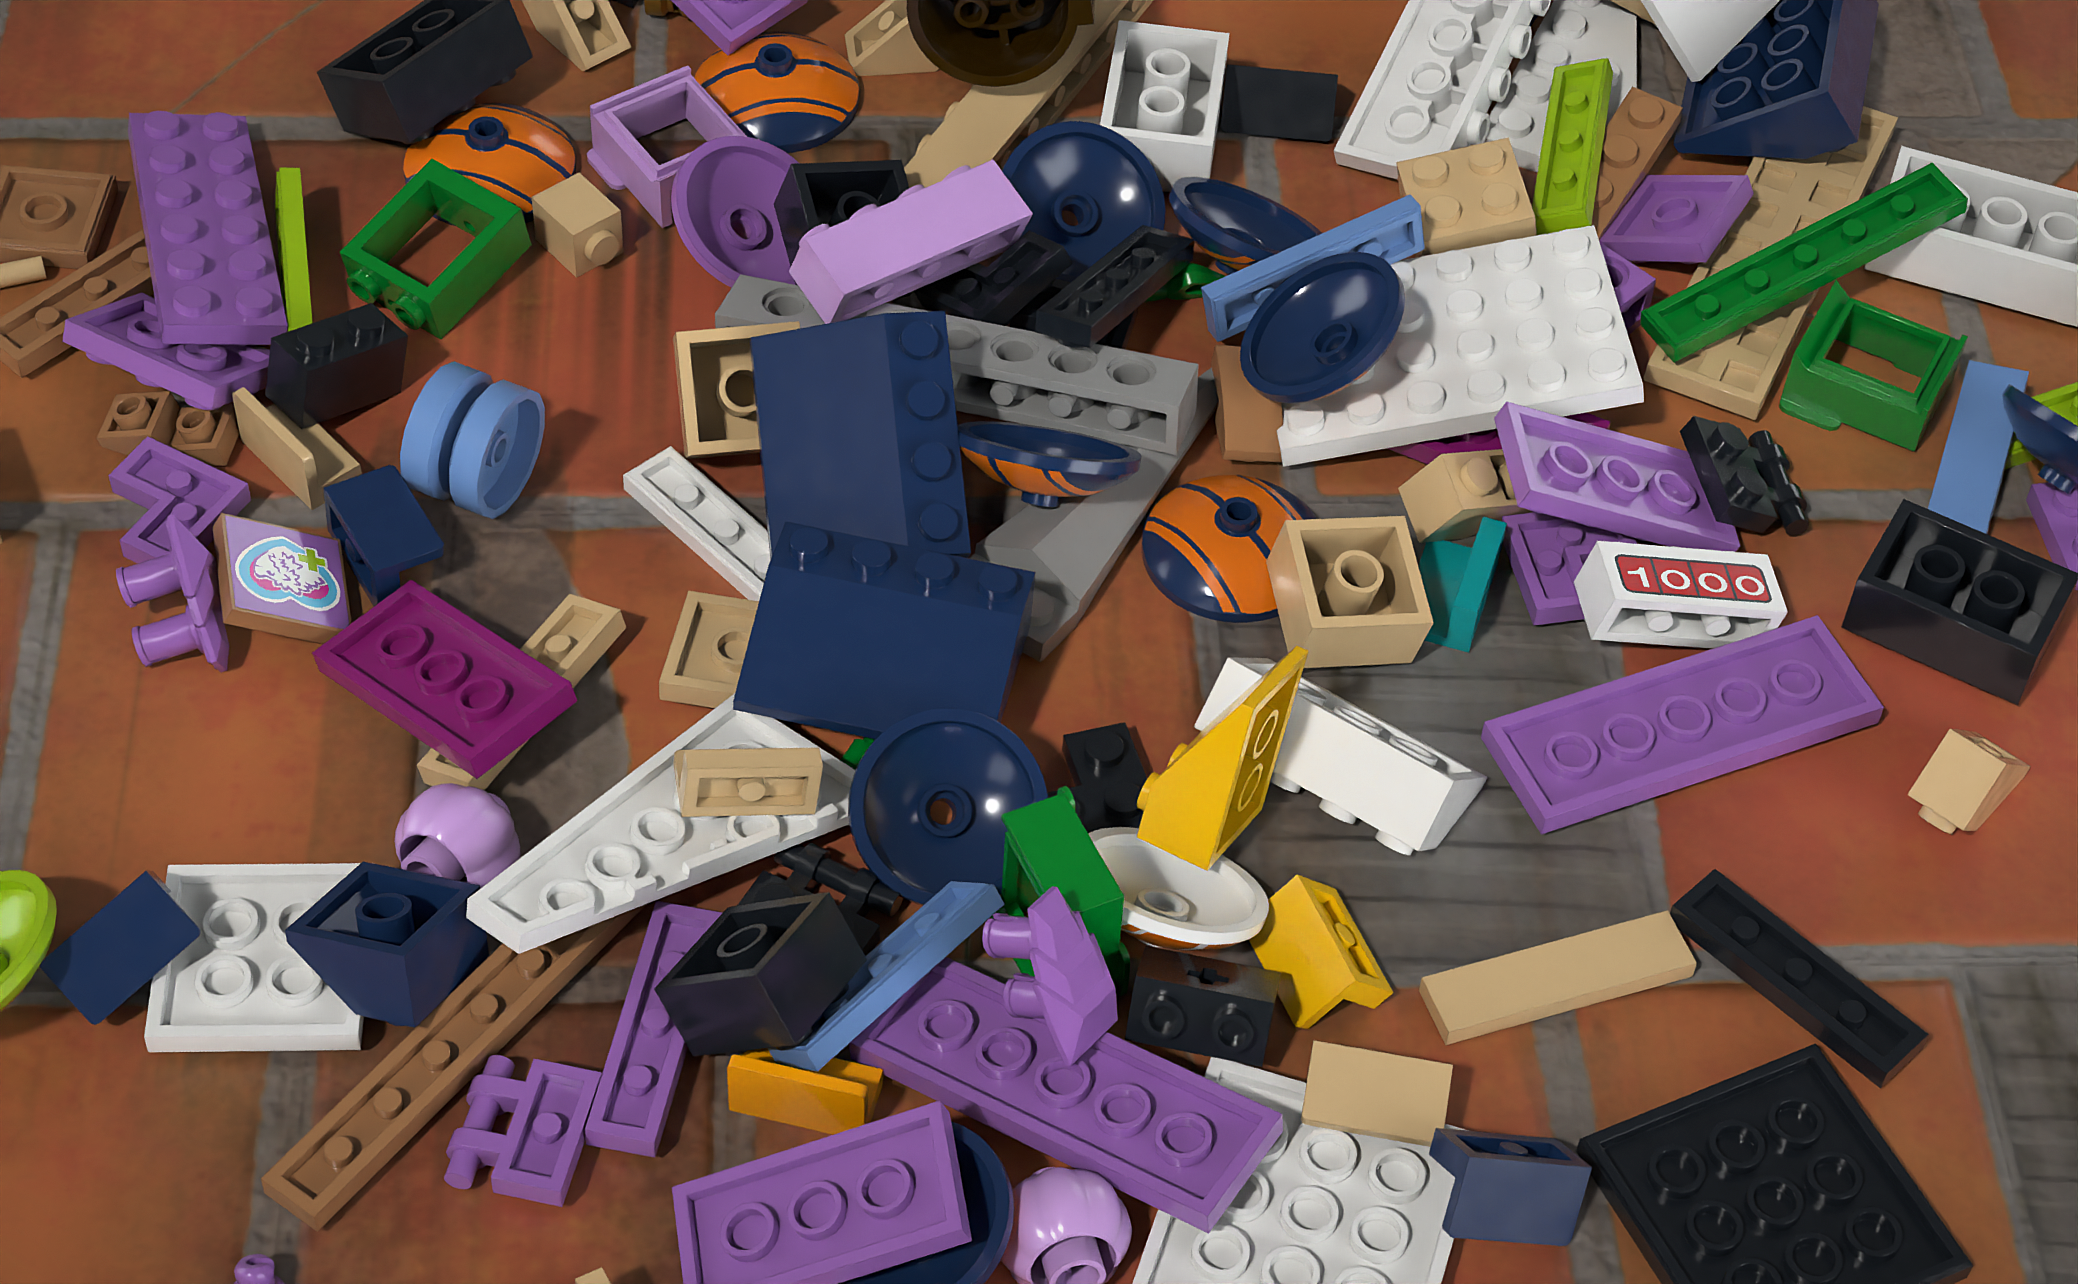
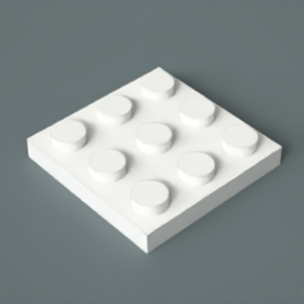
M360 863L168 865L165 885L171 890L169 895L201 930V934L152 978L144 1033L148 1052L361 1050L364 1016L356 1015L287 943L285 930Z

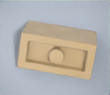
M245 387L232 393L241 441L311 510L325 503L324 487L362 475L360 464L318 423L301 429L275 404L265 408Z
M820 748L677 750L674 753L673 766L681 817L815 814L823 770Z
M1314 1040L1306 1078L1301 1121L1309 1126L1431 1147L1435 1129L1444 1128L1453 1065Z

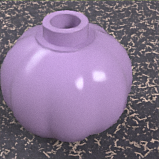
M444 783L430 787L418 795L402 814L395 831V849L401 862V869L460 881L466 875L467 881L465 882L480 885V889L520 859L521 855L519 838L515 832L514 821L507 805L496 795L476 787H466L453 783Z
M1064 1167L1040 1169L1029 1178L1018 1183L1012 1190L1014 1196V1218L1011 1235L1001 1258V1262L1010 1270L1011 1276L1019 1284H1105L1114 1275L1119 1263L1124 1258L1132 1235L1128 1211L1122 1200L1117 1196L1113 1186L1098 1173L1083 1169L1072 1170Z

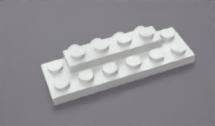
M1409 0L1334 149L1336 163L1398 180L1396 162L1471 146V144L1484 143L1490 125V116L1487 111L1492 101L1502 102L1505 99L1511 82V72L1508 67L1513 57L1523 59L1526 56L1532 37V29L1529 24L1534 14L1539 16L1546 14L1551 0Z

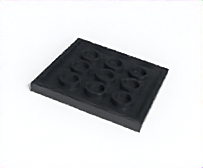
M1816 1043L1580 1138L1576 1153L1592 1167L1591 1176L1661 1284H1954L1966 1279L1973 1267L1971 1261Z

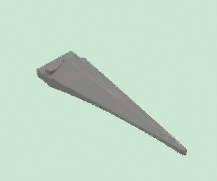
M1212 367L1198 377L1196 413L1177 455L1124 445L1136 450L1142 456L1139 471L1128 480L1094 495L1059 497L1058 506L1056 507L1029 504L976 544L975 554L969 559L1036 572L1031 624L1022 651L1026 655L1041 662L1078 625L1150 506L1217 409L1219 399Z

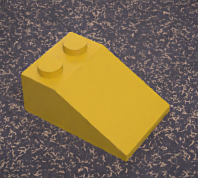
M1299 646L1294 647L1211 721L1189 745L1183 742L1180 743L1173 752L1167 768L1161 774L1156 772L1150 774L1137 800V808L1144 811L1137 838L1206 871L1210 869L1262 810L1307 659L1308 650Z

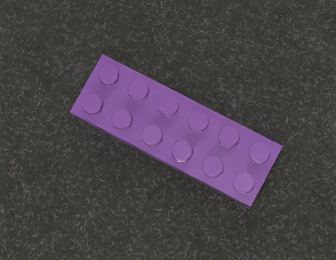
M167 111L129 113L128 136L162 344L270 345L271 337L286 333L288 325L246 116H231L221 112L208 115L172 114Z
M1817 615L1485 721L1481 739L1541 834L1877 724L1884 707Z
M948 957L940 961L849 1043L852 1060L863 1065L883 1069V1075L936 1101L940 1100L942 1104L1075 1169L1098 1173L1114 1188L1208 1234L1283 1132L1281 1113L1108 1032H1105L1072 1066H1065L1045 1019L1031 1017L1014 1018L1010 1016L1004 1007L1003 1001L1005 984Z

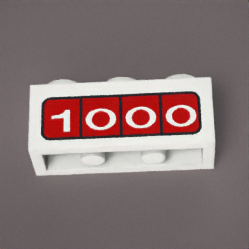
M1597 541L1574 580L1591 640L1714 649L1776 629L1788 613L1770 559L1766 554Z

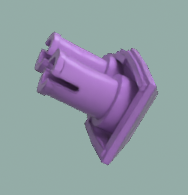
M173 514L168 515L165 522L171 543L170 553L125 568H117L116 578L122 597L130 608L183 590L188 605H186L185 613L141 627H133L132 638L136 652L142 664L148 667L155 662L199 649L201 653H205L207 662L211 663L216 670L220 672L227 671L229 642L222 617L216 558Z
M1052 886L1027 909L1028 917L1009 916L1005 913L993 914L994 919L988 918L985 922L982 941L986 953L992 958L1031 959L1035 976H1030L1028 973L1013 974L1015 979L1009 978L1004 988V1007L1007 1013L1014 1018L1031 1017L1045 1019L1065 1066H1072L1118 1021L1116 989L1094 933L1087 931L1079 911H1072L1058 887Z

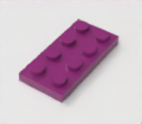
M413 580L408 581L312 652L321 673L476 779L577 702L570 681Z

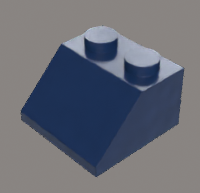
M364 861L285 930L287 943L356 1015L387 1021L395 1026L415 1028L489 957L486 931L466 918L467 899L480 889V885Z

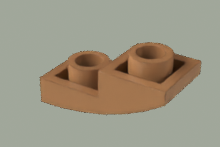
M1215 345L1211 366L1219 399L1215 424L1222 458L1245 462H1282L1276 431L1283 426L1282 403L1263 397L1247 381L1240 363L1241 346Z
M171 391L116 394L96 439L101 447L129 455L148 436L210 466L227 465L239 435V428L234 404L223 405L216 410H202L195 407L180 408Z

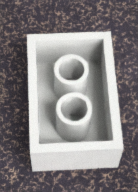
M1119 20L1100 125L1123 135L1141 150L1153 166L1164 192H1171L1174 183L1184 177L1210 179L1224 88L1230 33Z

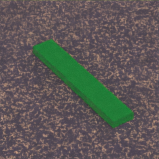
M1932 162L1641 311L1640 325L1675 363L1965 213L1968 198Z

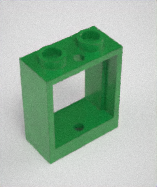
M431 159L340 251V255L348 274L347 284L358 298L368 304L376 301L393 311L399 321L413 330L422 328L435 337L442 339L531 246L521 208L438 161ZM436 214L476 238L426 287L387 263Z

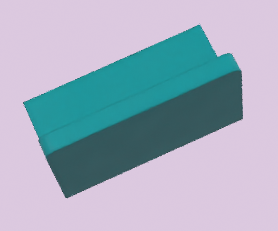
M1483 516L1472 548L1445 540L1426 542L1418 567L1431 611L1433 625L1424 641L1469 653L1499 563L1507 526L1506 522Z

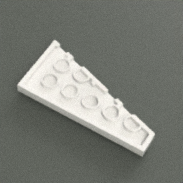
M1554 0L1531 40L1526 56L1520 60L1511 76L1510 87L1505 99L1502 102H1497L1489 115L1490 125L1484 143L1509 137L1518 167L1537 173L1554 68L1603 58L1609 59L1614 72L1606 120L1607 126L1632 86L1637 88V15L1610 0Z
M734 693L467 899L466 918L516 953H523L849 825L848 798L855 770L775 718L733 710ZM820 748L823 770L815 814L681 817L673 766L674 753L677 750Z

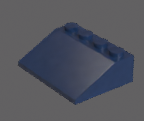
M1780 0L1701 81L1691 82L1687 76L1681 105L1683 107L1682 118L1677 127L1673 144L1678 153L1808 159L1826 152H1838L1848 145L1858 142L1879 6L1877 0Z
M945 311L883 313L751 337L750 352L770 560L785 521L968 558L971 554Z
M785 521L768 565L733 699V710L876 739L894 723L907 716L937 708L971 710L1001 723L1031 624L1036 572Z

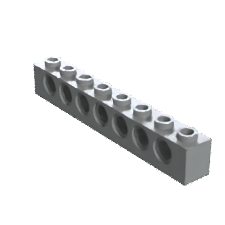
M740 274L715 313V328L799 321L800 328L825 324L798 285ZM884 303L847 320L883 313L930 311ZM946 315L956 411L1020 424L1061 429L1106 439L1123 445L1177 455L1196 413L1199 364L1094 344L1091 348H1071L1060 344L1057 338L1033 331Z

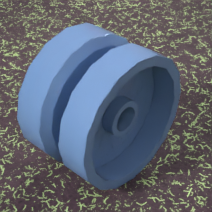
M454 361L440 367L426 382L419 394L404 430L400 451V471L403 480L410 489L443 501L452 497L456 506L491 519L502 515L521 494L531 476L540 452L545 428V406L540 393L504 379L493 383L491 375Z

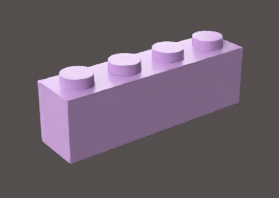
M994 159L972 169L970 166L964 165L949 173L943 181L926 188L919 184L907 189L890 203L877 207L876 204L867 205L855 212L849 220L832 227L828 224L814 227L799 241L800 248L789 273L825 324L844 321L1006 251L1019 240L1033 213Z

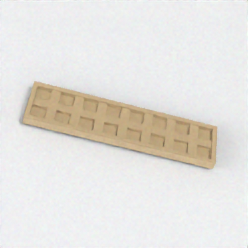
M1863 106L1858 142L1850 144L1838 152H1826L1808 159L1754 157L1745 174L1749 177L1754 195L1707 262L1699 263L1687 288L1862 199L1892 138L1898 117ZM1818 289L1675 363L1657 344L1647 364L1643 380L1756 420Z

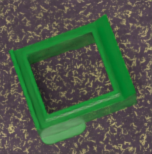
M1835 280L1794 352L1779 402V408L1787 415L1828 431L1837 430L1840 428L1841 423H1844L1915 452L1954 379L1968 336L1962 334L1960 340L1939 331L1850 298L1839 282ZM1835 340L1889 360L1897 369L1922 379L1915 392L1911 393L1825 358Z
M1067 786L1060 787L1056 796L1001 814V819L1008 832H1005L1001 895L1004 905L995 913L1025 917L1023 913L1027 912V909L1052 886L1058 887L1071 910L1079 911L1087 931L1094 933L1113 980L1116 994L1118 996L1127 994L1130 957L1125 945L1120 941L1124 895L1077 816L1074 797ZM1013 958L1021 973L1035 976L1031 959Z

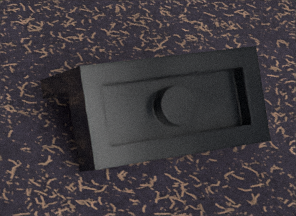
M1227 64L1221 130L1225 133L1328 142L1332 138L1338 75Z

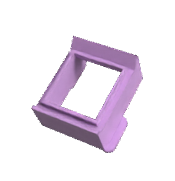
M688 65L590 105L593 148L587 153L589 164L610 188L615 190L628 188L662 228L672 224L670 190H672L673 181L679 167L692 152L658 165L636 139L685 118L706 141L725 136L747 137L691 75V68Z

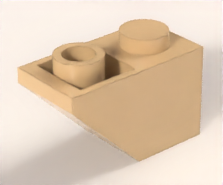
M1502 449L1441 454L1398 488L1419 543L1465 539L1475 535L1478 532L1483 516L1502 521L1503 516L1532 513L1528 509L1517 506Z

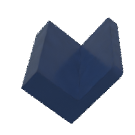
M388 465L323 488L328 532L332 538L340 539L342 555L373 606H376L400 588V571L444 555L443 541L395 466Z
M146 870L50 953L39 966L91 1024L96 1025L105 1020L201 934L200 928L169 895L171 890L154 871Z
M1444 1128L1435 1129L1429 1155L1455 1177L1442 1224V1229L1450 1237L1567 1246L1571 1242L1592 1169L1585 1161L1555 1138Z

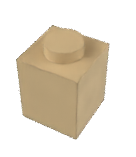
M577 173L532 197L535 239L576 278L599 265L608 263L614 257L623 253L621 210L581 173Z

